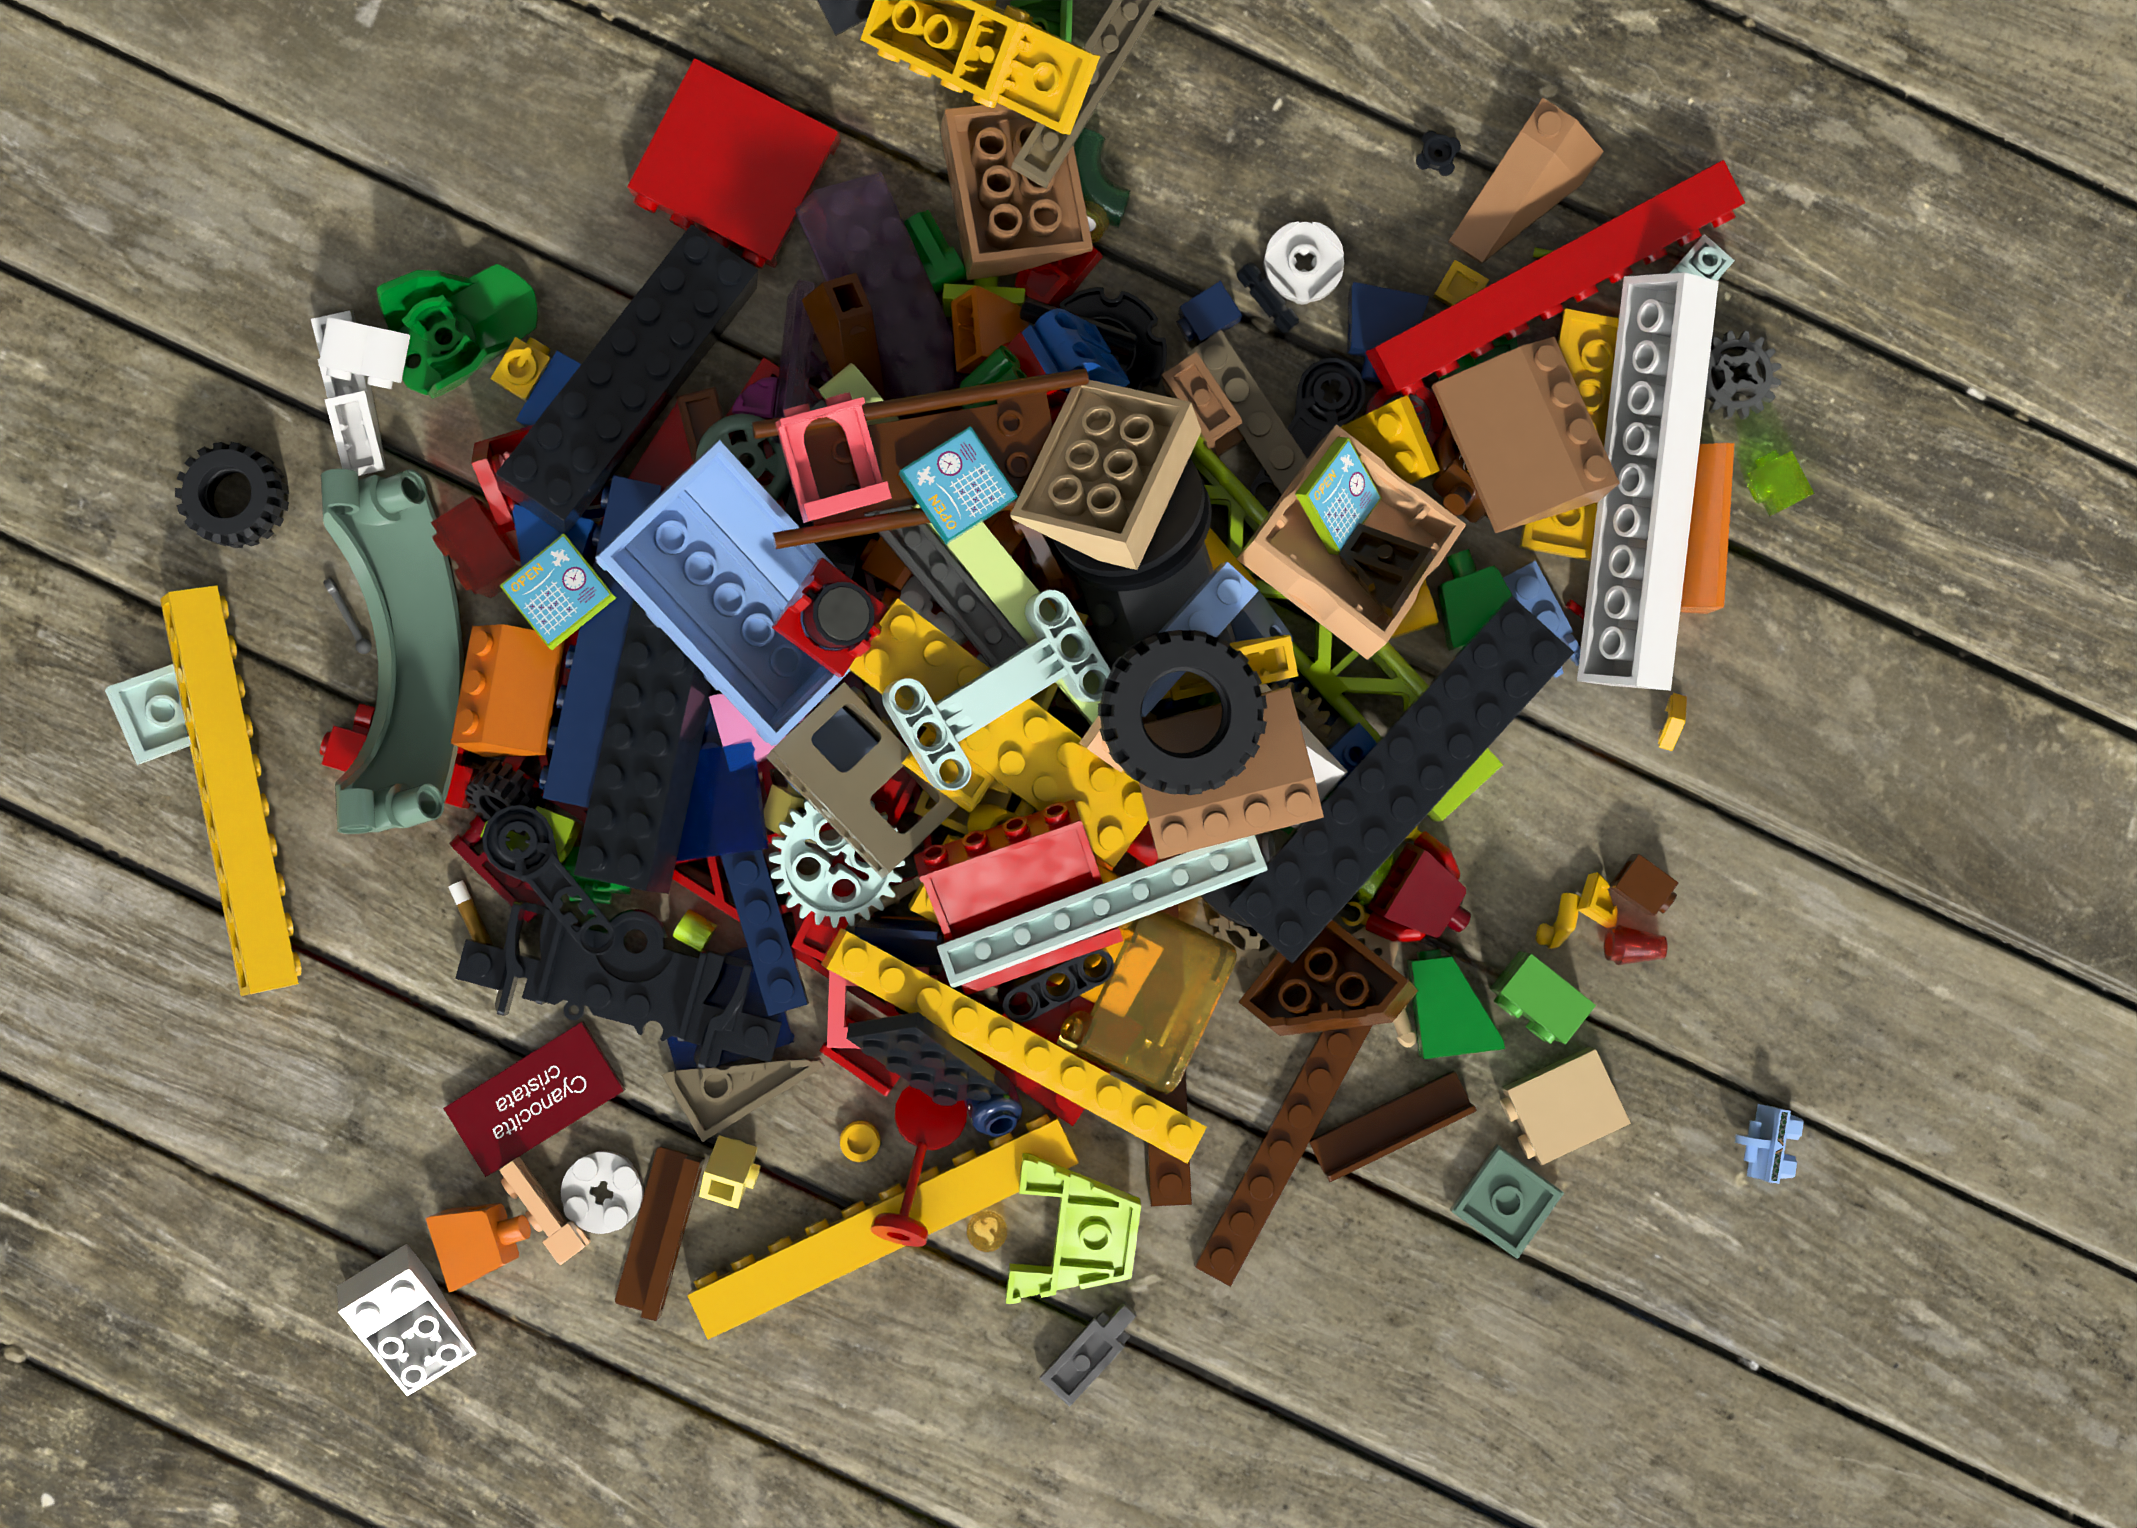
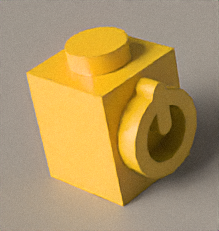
M515 337L490 379L500 387L527 401L551 361V358L548 356L551 349L531 337L527 343Z

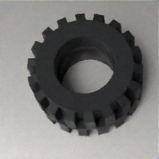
M223 442L213 443V449L204 446L197 450L200 455L197 459L189 457L186 460L185 464L190 468L187 473L179 471L177 480L182 481L183 485L182 488H175V497L182 500V504L177 505L179 514L186 516L187 519L184 523L190 529L197 531V535L225 547L243 548L245 544L249 546L260 544L259 538L261 537L270 538L274 534L271 530L274 524L279 527L281 526L284 519L279 517L281 510L288 511L289 502L283 500L284 494H289L288 485L281 481L285 477L281 469L273 465L275 462L269 457L240 443L230 442V445ZM243 473L250 482V501L240 514L231 518H223L217 512L214 504L215 490L218 484L228 475Z

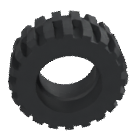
M1174 630L1154 634L1142 641H1138L1129 647V650L1122 657L1115 661L1108 678L1104 680L1101 688L1103 692L1101 703H1098V716H1100L1101 736L1110 750L1109 754L1127 775L1146 787L1163 793L1195 795L1226 785L1225 782L1233 776L1237 777L1246 769L1244 765L1250 757H1255L1260 748L1257 745L1260 735L1265 734L1267 721H1263L1264 709L1267 708L1266 695H1262L1259 684L1262 682L1257 671L1251 669L1247 663L1249 661L1248 658L1241 651H1236L1230 646L1228 641L1220 637L1208 635L1207 632ZM1177 671L1192 672L1205 678L1215 688L1222 706L1221 723L1215 736L1202 748L1188 753H1175L1158 746L1148 735L1142 720L1143 700L1149 688L1162 676Z

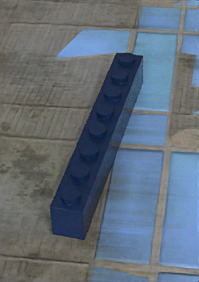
M613 475L611 485L605 484L602 492L601 508L606 509L603 524H597L593 533L592 548L597 549L596 556L665 490L663 486ZM594 561V565H591V567L615 595L616 599L581 626L576 645L571 644L569 646L565 667L571 669L568 684L561 685L557 697V708L562 709L559 725H552L548 739V748L553 749L550 766H543L539 780V789H544L543 798L587 808L589 807L634 600L607 570L604 571L596 561Z

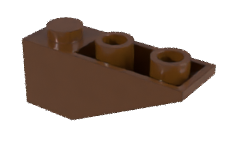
M857 273L822 282L801 301L833 375H837L852 363L864 375L881 398L886 400L873 311Z

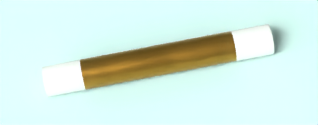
M462 880L450 885L448 888L472 940L493 945L464 881Z

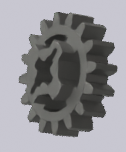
M1728 331L1724 334L1723 343L1716 336L1712 338V351H1710L1705 400L1709 399L1712 402L1708 412L1712 414L1719 408H1722L1723 418L1728 420L1737 411L1739 418L1742 420L1749 416V407L1758 414L1764 410L1761 400L1770 403L1775 399L1776 396L1769 389L1777 388L1781 385L1782 380L1773 377V373L1782 368L1780 363L1770 362L1769 358L1776 351L1774 348L1767 351L1761 348L1764 342L1763 337L1758 338L1752 343L1749 341V331L1741 333L1738 339L1735 338L1733 331ZM1732 349L1743 351L1736 357H1730L1726 353L1724 355L1721 354V352ZM1756 361L1761 369L1762 377L1757 373ZM1735 368L1741 370L1739 375L1741 380L1737 383L1731 380L1734 374L1732 370ZM1711 373L1715 375L1717 389H1715L1712 383ZM1742 393L1746 397H1752L1745 401L1730 400L1734 394Z

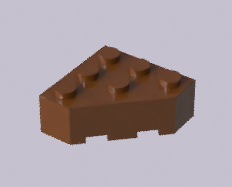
M1331 920L1293 963L1289 962L1278 952L1238 1002L1277 1035L1286 1036L1393 1023L1418 990L1406 977L1335 921Z

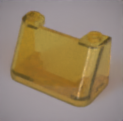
M1160 910L1119 926L1122 938L1125 941L1114 963L1113 974L1105 982L1091 1014L1078 1011L1069 1016L1062 1024L1061 1034L1056 1043L1073 1053L1142 1085L1167 1094L1178 1086L1233 971L1237 952L1235 946Z

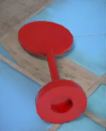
M910 1085L901 1092L895 1104L894 1119L899 1133L908 1143L917 1148L899 1214L881 1213L877 1215L871 1225V1232L876 1236L905 1246L919 1247L926 1245L929 1234L927 1227L922 1222L909 1217L926 1150H937L947 1147L960 1137L967 1118L964 1100L957 1101L952 1106H943L934 1103L930 1096Z

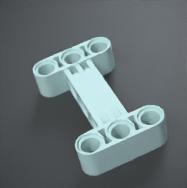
M1047 590L1033 595L1028 600L1025 606V615L1038 640L936 703L932 701L925 687L915 679H899L891 682L885 688L882 699L883 705L928 781L935 788L940 790H958L969 782L971 765L958 744L959 741L1062 678L1075 699L1081 702L1101 700L1103 692L1101 688L1111 670L1070 601L1063 593L1057 590ZM1043 599H1049L1055 604L1056 616L1051 622L1044 620L1039 613V605ZM1066 635L1072 636L1078 644V651L1073 658L1065 656L1061 650V641ZM1088 671L1095 673L1099 679V688L1093 695L1088 693L1083 687V677ZM901 686L910 688L914 694V703L908 710L899 708L895 701V693ZM923 723L931 724L936 731L935 742L929 747L923 746L917 738V731ZM947 759L954 761L958 767L957 778L949 784L944 782L939 774L941 764Z

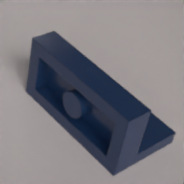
M862 917L855 926V935H860V939L905 963L942 964L937 946L944 944V935L940 925L933 921L870 917L867 921Z

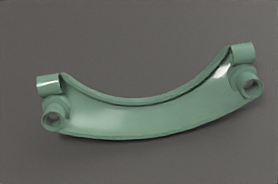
M407 469L386 478L372 475L359 480L358 473L353 470H327L321 474L324 526L348 561L359 583L372 621L378 658L377 700L369 733L357 758L335 783L337 831L344 834L382 832L395 827L409 828L441 817L458 751V746L451 744V738L464 673V652L459 609L450 564L440 528L427 493L426 484L418 472Z

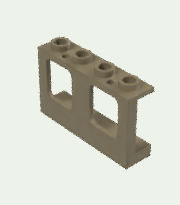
M844 682L769 752L766 758L883 879L959 805L902 764L910 749L897 738L899 732L896 727L885 717L879 719L868 707L870 702L864 693L854 686L850 688ZM843 706L879 742L857 764L844 773L838 771L813 745L811 740L813 734ZM902 767L937 803L905 834L896 832L872 807L870 802L872 795Z

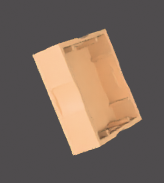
M1336 424L1313 450L1236 560L1368 660L1389 641L1415 602L1423 581L1440 565L1466 524L1421 489L1410 485L1398 477L1381 458ZM1337 437H1348L1382 497L1363 525L1420 544L1432 550V562L1395 618L1389 617L1341 564L1339 555L1328 553L1295 495Z

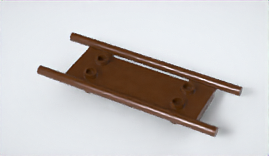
M1086 368L863 404L862 409L865 420L869 421L996 400V405L868 425L883 482H888L892 498L811 521L813 526L773 532L775 549L931 523L921 507L867 517L864 514L919 505L898 475L899 471L970 426L1019 498L1053 427L1046 391L1088 385L1089 379ZM785 417L752 422L754 438L777 436L778 431L775 422ZM827 417L811 421L804 433V445L819 498L824 499L860 489L847 439L841 425ZM1017 500L1000 511L1013 509Z

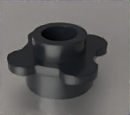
M1435 131L1426 132L1422 137L1424 144L1422 152L1416 157L1417 167L1421 170L1428 168L1436 170L1441 176L1451 175L1455 169L1453 164L1454 157L1461 149L1459 140L1455 137L1449 138L1446 135H1437ZM1436 150H1440L1442 152L1441 157L1435 156L1434 153Z

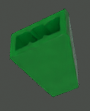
M1441 949L1417 951V959L1407 960L1409 980L1418 990L1412 998L1419 1057L1430 1059L1505 1049L1503 1038L1452 956H1441Z

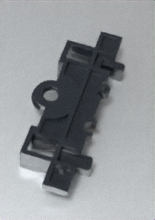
M523 900L513 902L504 948L472 939L465 940L455 979L498 990L495 1001V1009L498 1015L506 1016L509 1014L518 978H527L522 998L534 1001L540 1005L545 1003L556 1005L563 1000L568 1001L563 1011L569 1020H578L583 1017L586 1012V1006H588L592 1015L632 1025L639 1035L644 1033L645 1026L649 1021L660 1023L663 1028L661 1041L673 1036L678 1038L677 1041L697 1044L693 1059L698 1068L716 1067L719 1064L722 1050L768 1062L773 1060L782 1021L744 1012L754 974L752 961L708 949L701 951L699 958L664 949L665 938L667 937L666 930L662 922L648 911L630 909L615 915L610 920L615 929V943L603 955H592L583 950L548 907ZM526 910L544 915L540 934L541 958L520 952L519 938ZM571 924L576 931L581 927ZM588 928L585 932V940L591 947L599 948L608 942L609 932L604 933ZM630 930H641L647 936V946L640 953H631L624 946V937ZM723 963L743 968L738 987L727 1007L706 1002V998L719 978ZM572 1005H576L579 1008L578 1014L571 1012Z

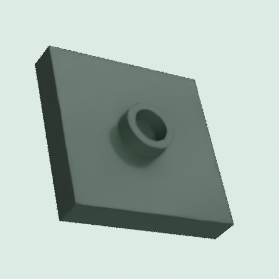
M1496 1144L1452 1205L1450 1211L1518 1259L1564 1195V1192Z

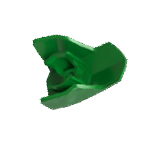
M495 264L471 277L453 275L440 270H415L383 283L377 288L378 303L382 317L388 327L387 330L411 335L402 380L407 388L426 396L429 395L432 399L460 386L475 371L507 351L515 337L522 340L537 328L538 304L534 289L518 274L499 264ZM447 335H453V339L449 344L441 345ZM414 355L421 356L420 365L417 368L411 369L409 367V359Z

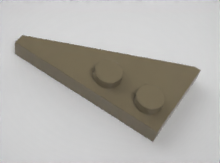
M820 1057L717 1066L713 1068L706 1067L705 1069L668 1071L661 1076L701 1141L704 1142L825 1065Z

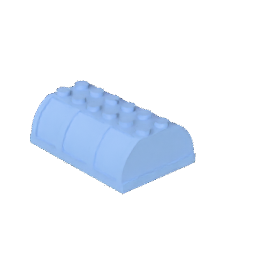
M719 440L614 537L595 557V561L604 571L607 570L644 609L646 616L658 628L660 627L704 673L705 679L716 690H720L753 725L756 733L766 743L773 746L777 745L843 678H838L771 628L818 559L823 557L834 567L836 566L815 543L775 549L773 532L800 527ZM802 611V612H801V616H800V622H801V625H802V628H803V630H804L805 635L808 637L809 635L807 634V632H806V630H805V627H804V624H803V611ZM819 645V647H821V648H823V649H833V650H837V649H834V648H825V647Z

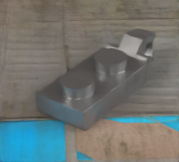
M1125 1301L1110 1317L1102 1311L1097 1318L1094 1317L1041 1374L1040 1380L1070 1407L1124 1349V1343L1130 1338V1335L1124 1329L1134 1320L1137 1312Z

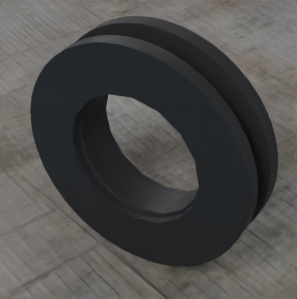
M1189 457L1138 570L1098 561L1053 539L1068 568L1085 583L1109 591L1144 589L1175 575L1198 553L1207 537L1211 523L1212 510L1209 494L1195 464Z

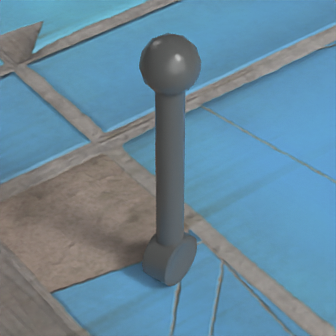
M331 577L324 580L323 583L327 591L332 595L357 642L356 650L360 654H367L371 650V642L363 638L339 593L335 581Z

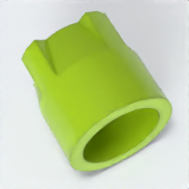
M688 909L677 925L673 937L701 953L709 943L717 925L695 911Z

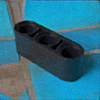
M1105 947L1001 983L998 987L997 996L1004 1013L1010 1020L1019 1023L1027 1022L1106 982L1114 972V961ZM1093 954L1102 955L1101 961L1097 966L1092 968H1085L1083 966L1088 956ZM1052 974H1065L1063 982L1058 986L1051 987L1046 985L1047 979ZM1026 992L1028 994L1026 1001L1022 1004H1009L1011 996L1015 993Z

